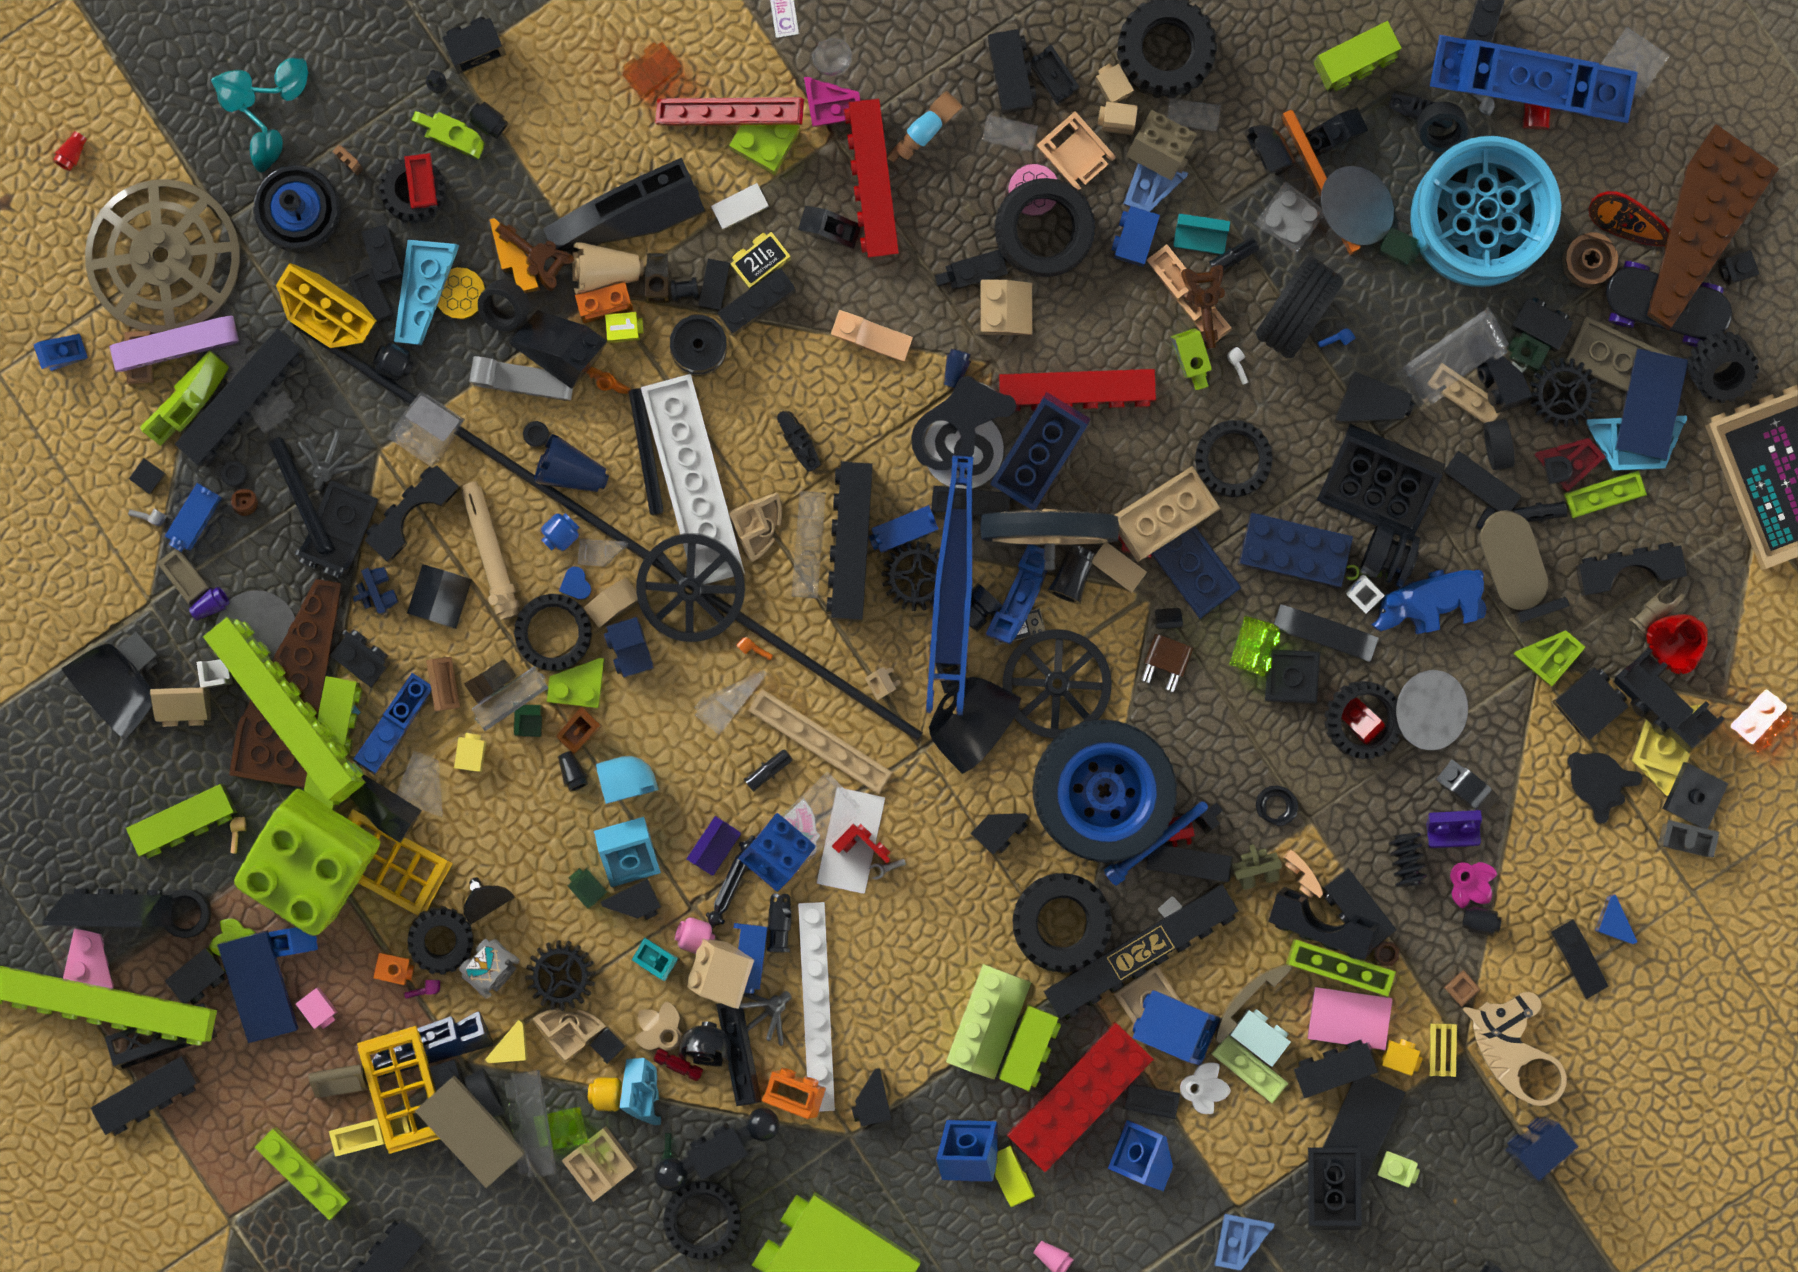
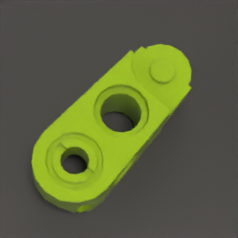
M415 111L411 121L427 129L424 137L479 160L484 149V142L477 132L468 128L465 123L440 112L438 114L435 113L432 118Z

